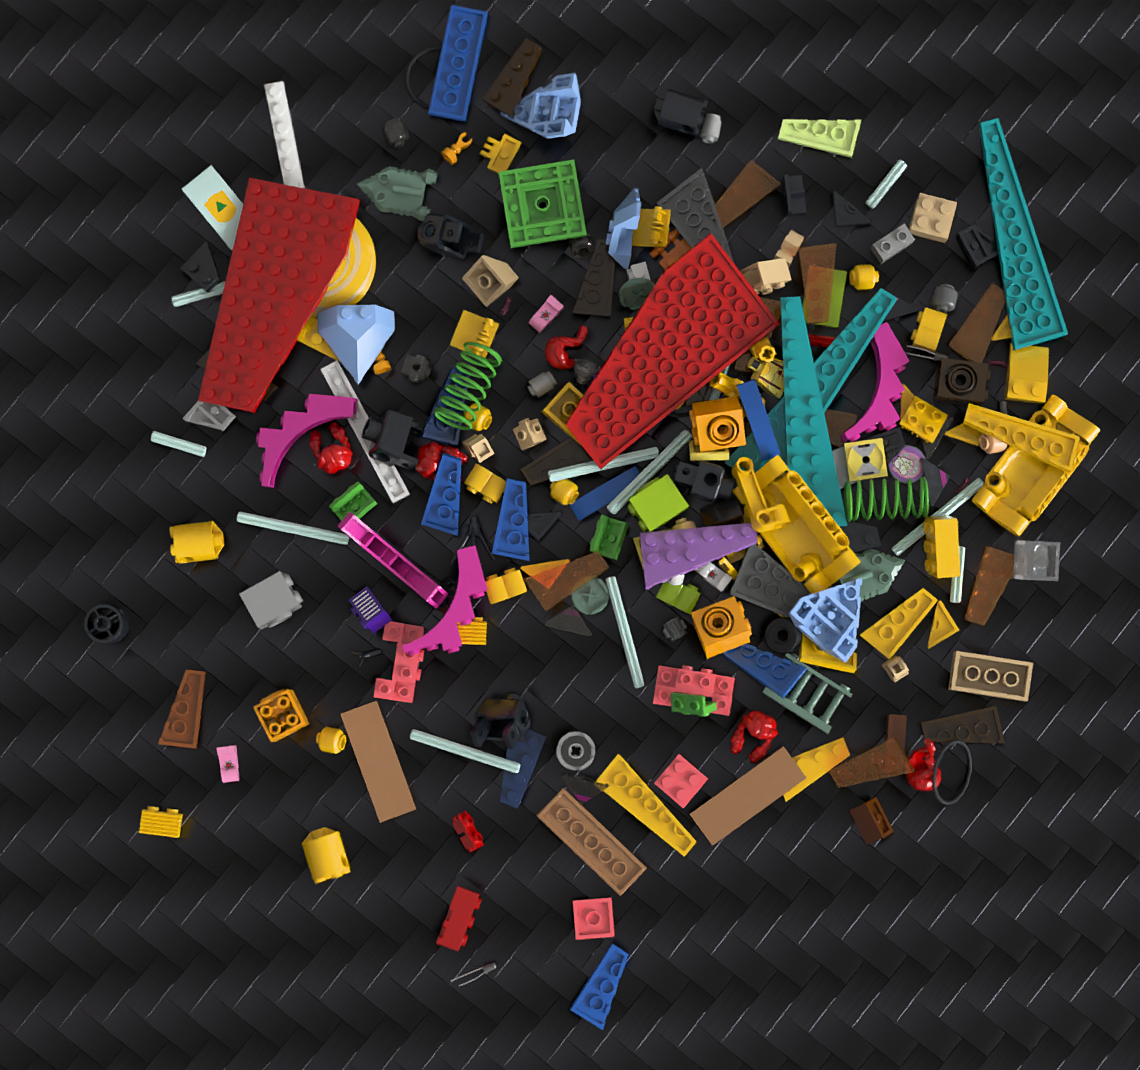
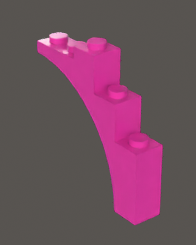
M887 322L880 325L870 341L877 369L876 386L872 400L862 418L851 429L840 436L843 442L848 440L854 442L861 437L860 434L866 431L868 434L877 429V427L879 431L883 429L889 431L896 427V422L900 420L891 402L901 398L900 394L905 391L896 374L906 369L905 365L910 361Z
M309 394L305 400L307 413L284 411V415L281 417L282 430L260 428V432L257 433L256 442L258 447L265 449V452L262 454L264 466L263 471L260 473L261 486L274 488L275 478L282 459L290 447L303 434L325 422L346 418L356 419L358 399Z
M351 512L338 525L343 532L436 609L449 595Z
M476 546L456 551L459 567L458 586L449 610L430 632L411 643L402 645L404 654L408 653V656L420 653V649L427 648V651L438 649L439 644L442 645L443 651L447 650L448 653L459 651L462 642L457 623L463 626L471 624V620L475 619L469 596H473L474 599L484 596V592H487Z

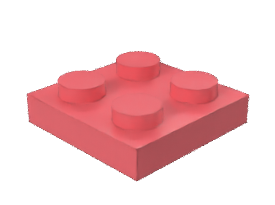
M678 754L654 784L684 808L708 778Z
M611 897L573 900L576 940L615 937Z

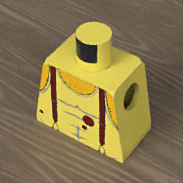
M752 357L747 367L754 370L751 380L755 379L756 384L772 398L780 399L784 392L783 361L773 358L772 361L767 363L764 360L759 361Z

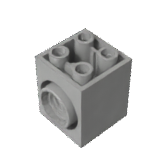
M279 571L240 593L258 628L273 627L291 617L292 612L302 607L300 602L303 599L298 591L292 589L291 586L294 583L289 574L287 575V573L284 574Z

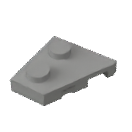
M197 401L183 419L187 422L224 431L236 416L224 406Z

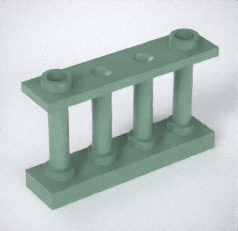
M786 653L784 655L785 658L794 664L805 666L807 670L801 676L790 696L787 695V697L781 698L766 686L761 693L828 734L832 728L828 725L830 723L829 719L844 695L848 698H851L853 695L849 692L850 688L842 683L837 685L806 664L799 662V656L795 653ZM811 675L820 679L821 682L807 705L801 708L796 704V699ZM829 685L838 692L823 716L817 718L812 715L814 712L813 708Z

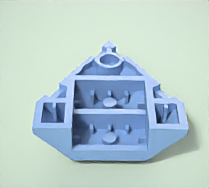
M576 74L558 75L551 79L553 82L542 88L541 86L521 99L520 104L516 106L513 119L502 112L500 114L547 139L575 133L581 103Z
M634 188L613 212V218L610 220L608 228L610 233H607L606 245H609L608 253L624 269L629 267L633 229L637 230L640 218L641 201L638 188Z
M337 305L319 312L318 333L326 340L331 350L359 385L362 377L369 370L385 343L395 331L394 311L377 305Z
M862 578L802 597L789 612L796 628L821 650L843 662H847L857 648L856 631L859 626L861 600L859 592Z

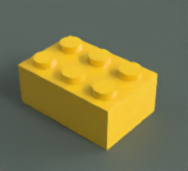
M948 515L926 517L925 522H923V532L926 533V541H924V551L927 552V560H925L926 572L928 571L929 575L936 578L960 576L957 518Z

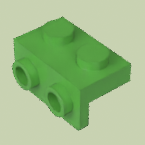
M356 482L340 497H337L329 507L342 521L349 512L360 519L377 503L359 482Z
M601 515L596 524L595 535L590 542V551L597 555L617 560L629 524Z
M671 693L672 712L708 716L710 712L717 710L716 702L705 701L704 695Z

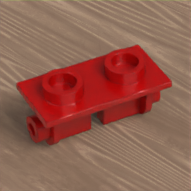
M467 811L451 818L453 821L452 825L457 834L465 833V836L461 837L460 840L469 853L484 845L482 836L476 830L473 819Z

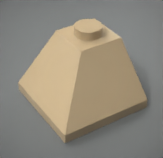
M485 255L481 256L462 277L486 307L507 291L519 278L507 263Z

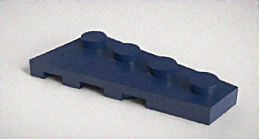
M451 367L420 438L457 446L460 429L445 424L434 413L435 408L443 407L463 416L464 411L450 407L440 399L441 396H449L465 404L466 399L451 394L446 390L445 386L450 384L467 391L468 387L456 383L451 379L450 375L456 373L467 378L470 375L461 372L456 367ZM457 378L465 383H469L463 379ZM452 389V390H454V391H456V392H458V393H460V394L465 395V394L462 393V392H459V391H457V390H455V389ZM443 417L444 419L461 426L460 422H456Z
M528 730L522 742H516L513 749H507L506 759L519 763L520 769L518 773L504 770L500 802L518 809L546 736Z

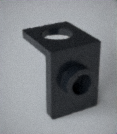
M447 577L440 586L449 594L436 609L443 615L449 610L458 586V582L450 577ZM447 584L454 585L456 590L449 589Z

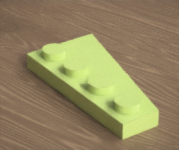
M783 119L778 139L852 158L861 120Z

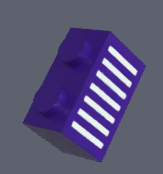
M367 586L349 599L353 606L350 608L356 617L360 616L362 618L359 620L365 630L369 628L373 634L392 620Z

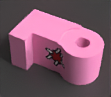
M550 295L531 318L529 324L541 333L562 312L564 306Z
M236 746L217 748L222 782L239 781Z

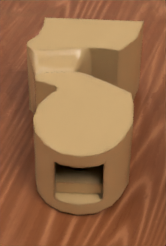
M791 230L773 260L785 258L789 268L804 236Z
M474 434L462 442L466 452L471 457L475 456L479 462L494 454L486 437L482 434Z
M895 655L890 660L881 664L894 683L907 675L909 671L900 656L897 657Z

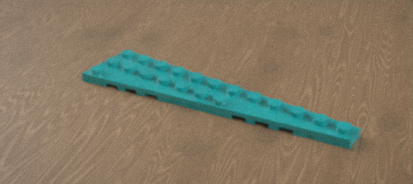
M999 118L980 123L979 130L1013 351L1066 336L1068 332Z
M882 288L877 291L814 362L824 413L898 299ZM783 396L767 415L781 454L779 456L787 465ZM751 432L746 438V445L738 446L729 456V460H726L724 463L732 468L739 458L747 457L753 462V470L756 473L771 459L762 461L753 433Z
M781 297L787 467L801 476L838 526H848L800 297Z

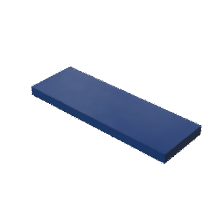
M451 5L428 115L466 122L488 12Z

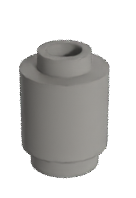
M706 114L705 118H703L699 135L703 142L714 143V141L718 140L721 127L720 116Z
M548 371L530 380V386L527 388L533 397L537 395L539 398L552 390L553 386L557 383Z

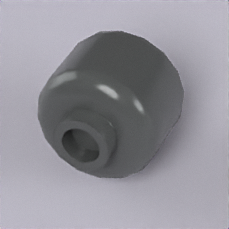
M941 284L933 291L931 305L936 311L946 314L954 310L958 293L953 286Z

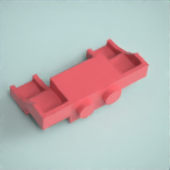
M391 621L385 625L383 640L398 642L392 680L376 678L374 697L413 703L416 680L420 681L421 669H418L419 661L423 662L424 650L420 649L419 654L408 656V653H403L402 645L421 638L424 635L425 627Z
M682 665V669L658 666L653 704L671 706V693L673 692L704 695L705 697L712 698V702L717 704V710L710 713L730 715L735 678L712 674L713 670L701 668V672L693 671L694 667Z

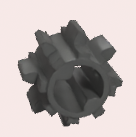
M676 617L663 624V633L671 641H675L687 634L685 630L687 626L683 619L680 621Z

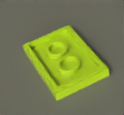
M809 265L802 306L805 323L838 328L847 275L846 271Z

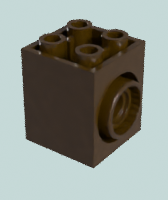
M942 358L937 363L933 401L981 405L988 397L986 382L990 380L991 374L988 364ZM955 379H959L962 382V386L957 385Z

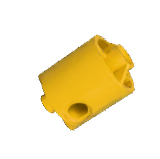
M213 521L170 527V536L174 540V544H171V554L175 556L176 563L218 559L219 553L224 547L223 532Z
M323 827L311 831L302 842L315 884L350 872V866L339 831Z

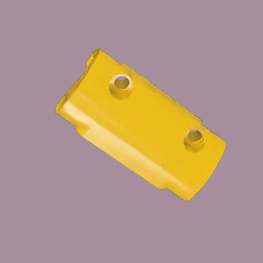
M1053 394L1042 409L1035 412L1029 421L1038 424L1041 420H1046L1042 424L1043 426L1080 437L1071 472L1066 473L1009 446L987 474L985 483L971 500L989 517L1018 537H1020L1029 523L1035 521L1045 510L1086 456L1089 445L1100 432L1096 425L1069 409L1062 399ZM995 480H1000L997 485H992Z
M779 455L772 458L755 473L767 507L771 508L784 504L791 522L786 527L759 533L782 561L792 577L797 581H804L805 587L811 594L826 590L861 563L848 546L849 539L801 476L797 472L791 471ZM737 486L732 492L743 505L745 503ZM745 506V507H744V514H745L746 517L751 521L750 516H749V513H748L747 508H746V506Z

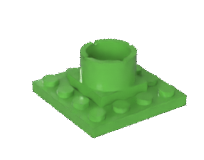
M574 160L498 172L511 248L587 236ZM543 204L546 208L541 209L539 206Z

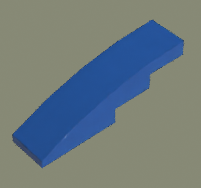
M755 379L736 385L762 461L781 455Z

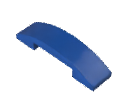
M636 466L570 504L577 519L581 521L611 503L640 474Z

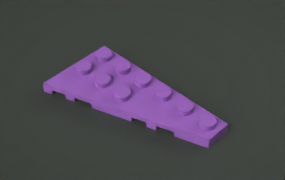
M751 523L640 533L646 590L658 583H664L677 575L681 576L707 565L708 562L715 559H721L734 551L737 552L756 544L758 541L756 531L751 527Z

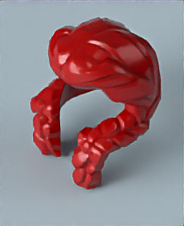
M580 325L575 338L565 336L550 338L545 347V358L548 363L557 369H571L575 361L568 358L564 347L582 345V342L586 339L588 328Z
M332 422L329 426L330 432L343 446L332 444L325 447L320 453L321 433L316 430L311 432L309 441L313 455L317 460V467L329 474H334L338 470L347 468L351 463V456L353 455L344 428L340 427L338 423Z
M431 441L429 444H424L418 449L416 458L418 459V464L415 468L423 478H429L434 481L436 477L434 471L439 467L441 453L445 452L446 454L462 458L461 465L468 462V456L457 448L438 445L436 442Z
M757 710L744 715L743 720L735 730L734 736L731 738L730 751L733 754L740 753L744 743L743 730L747 728L752 736L764 739V743L756 747L748 757L751 763H757L762 757H765L772 739L778 734L774 718Z
M926 738L924 739L926 747L912 751L911 756L906 762L907 781L911 787L919 791L933 790L932 772L935 763L933 756L936 749L934 742ZM939 767L936 772V788L941 781V770Z

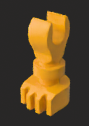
M462 133L457 143L451 145V149L446 147L441 152L442 156L451 165L457 162L456 154H459L463 148L471 145L472 139L467 143L462 141L467 133Z
M382 350L375 359L377 363L373 367L377 375L391 370V365L388 360L385 361L386 357L382 354Z

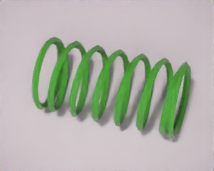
M476 342L464 343L466 351L460 352V355L470 363L490 368L492 374L485 375L475 367L462 362L455 363V366L465 374L485 379L488 385L480 386L473 380L456 373L451 374L450 377L460 385L480 390L483 396L479 398L474 397L466 390L450 384L446 385L445 388L455 396L475 401L478 407L470 409L467 405L452 397H440L441 401L446 405L458 410L468 411L473 418L467 420L463 416L443 407H437L434 411L435 416L439 420L461 430L473 428L471 423L476 420L474 412L481 409L479 401L486 398L484 389L491 387L489 378H493L496 375L493 367H498L502 361L501 356L496 351ZM467 345L483 348L497 360L478 356ZM465 355H468V356H471V357H473V358H475V359H478V360L481 361V362L472 360L471 358H469V357H467V356H465ZM460 366L466 367V368H468V369H470V370H472V371H474V372H476V373L470 372V371H468V370H466V369H464V368H462V367H460ZM457 378L463 379L471 384L465 383ZM452 389H455V390H457V391H459V392H462V393H464L465 395L460 394V393H458V392H456V391H454V390H452ZM443 417H445V418H447V419H450V420H453V421H456V422L467 423V424L469 425V427H464V426H460V425L454 424V423H452V422H450V421L444 419Z
M924 476L920 478V507L918 515L915 510L912 479L910 477L908 478V500L905 515L901 504L898 478L895 479L893 515L891 514L888 502L886 479L882 480L880 516L877 511L874 481L872 479L870 480L867 516L863 504L861 481H857L855 517L852 512L851 484L848 480L845 482V513L849 522L857 520L860 509L863 518L868 521L872 514V508L876 518L881 520L884 516L885 507L891 520L896 517L898 508L900 515L904 519L908 517L910 508L916 518H919L921 514L924 518L928 516L929 493L927 480Z

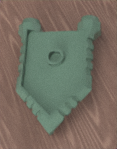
M388 166L381 170L380 173H376L375 176L372 175L370 179L367 178L357 185L365 194H368V198L375 202L374 205L381 212L413 216L419 221L424 222L426 215L431 212V209L422 206L426 184H436L437 172L427 169L424 172L417 173V171L399 170Z
M868 549L860 554H855L861 563L839 580L841 584L862 578L859 592L860 602H862L864 599H869V597L872 598L877 594L880 595L888 592L892 585L891 582L895 579L894 576H897V571L899 572L905 560L894 556L890 557L891 555H885L883 552L879 553L880 551Z

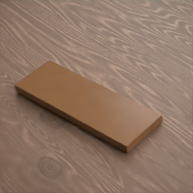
M374 701L342 713L343 723L379 822L381 823L416 810L378 702Z
M783 746L698 807L690 815L713 846L806 779V776Z
M564 788L538 813L537 817L619 896L647 869Z

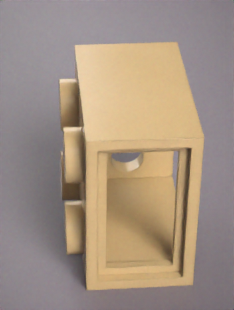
M920 193L916 200L909 231L912 235L945 243L949 236L957 202Z
M785 258L757 262L740 270L757 294L761 292L762 295L773 292V288H782L786 282L792 280Z

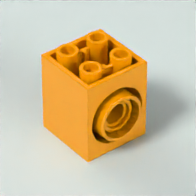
M737 396L692 403V410H689L690 421L693 427L691 428L695 446H699L700 452L746 445L742 408Z
M735 596L691 612L693 625L707 659L750 643L749 636L752 635L751 626L748 619H744L743 606L740 601H736Z
M290 689L279 690L260 700V704L253 707L271 742H276L310 724L294 691Z

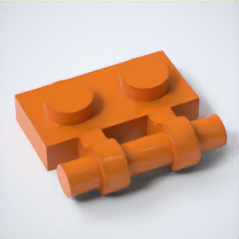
M676 228L672 232H668L667 246L671 242L675 245L669 253L664 250L666 247H653L654 249L649 253L653 259L659 254L663 257L658 264L664 270L691 249L684 238L681 241L677 239L680 233Z

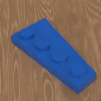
M443 453L421 525L458 535L462 458Z
M507 478L492 554L529 561L525 481Z
M744 644L722 653V656L781 698L788 694L807 670L803 665L799 666L790 660L776 657L770 652L761 651L749 644Z
M611 943L571 1005L570 1010L603 1030L613 996H615L617 985L629 954Z

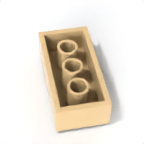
M954 651L948 690L1028 701L1033 663Z

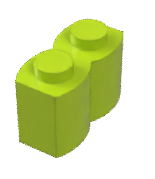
M666 581L662 584L656 598L691 615L701 593L697 592L699 588L688 584L686 587L682 584L671 585Z

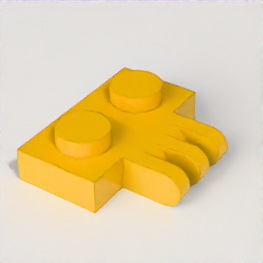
M506 134L503 135L500 142L488 137L487 141L493 145L490 146L485 143L483 147L489 150V153L483 150L480 152L482 156L490 159L487 169L497 174L501 171H507L521 142Z

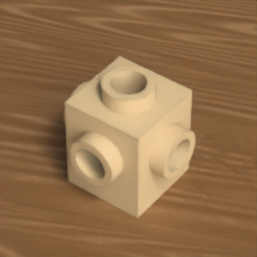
M529 418L518 422L519 426L513 429L522 450L534 447L546 440L538 418L531 421Z

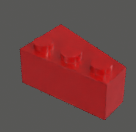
M458 885L436 943L459 951L460 946H465L468 935H465L467 927L472 928L475 919L472 916L474 909H479L482 901L479 898L480 893Z

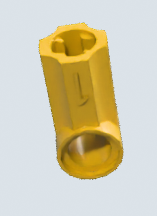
M767 336L750 348L754 358H759L767 363L772 361L776 354Z
M721 372L709 381L710 386L724 393L723 396L726 398L737 396L738 400H740L736 385L744 383L743 381L729 377Z

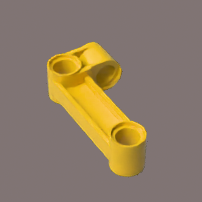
M747 457L739 458L732 467L731 472L733 477L736 478L751 519L753 530L764 532L788 526L791 522L784 504L771 508L767 507L753 470V462Z

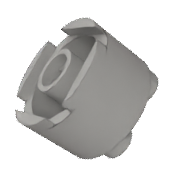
M570 732L560 739L557 745V757L564 767L570 770H582L592 763L595 757V745L588 735L582 732ZM572 746L576 748L581 747L579 756L571 754L573 751Z

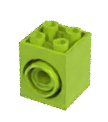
M667 474L661 479L657 477L638 489L636 491L637 494L629 499L627 508L633 517L637 515L640 520L638 525L643 532H654L686 511L689 505Z

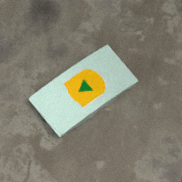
M210 165L185 185L182 190L228 247L233 250L243 203L212 165Z

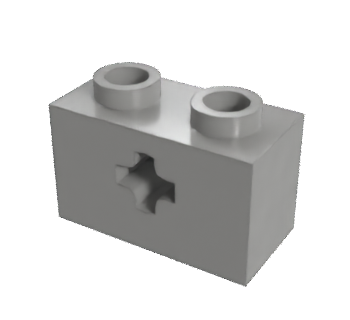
M903 224L874 243L870 249L880 264L911 245L915 238L906 225Z

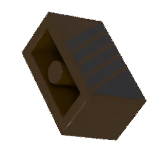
M736 497L729 500L724 499L719 503L707 505L699 509L704 527L744 524L743 514Z

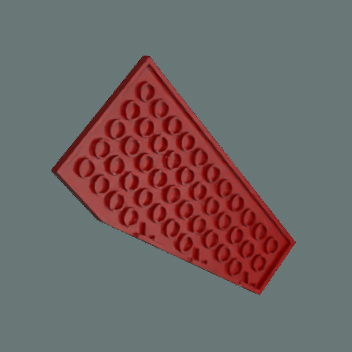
M249 178L198 401L255 413L277 371L284 364L297 342L299 334L311 314L316 310L328 289V285L348 255L360 202L359 199Z
M711 233L663 271L565 422L566 427L600 469L780 324Z

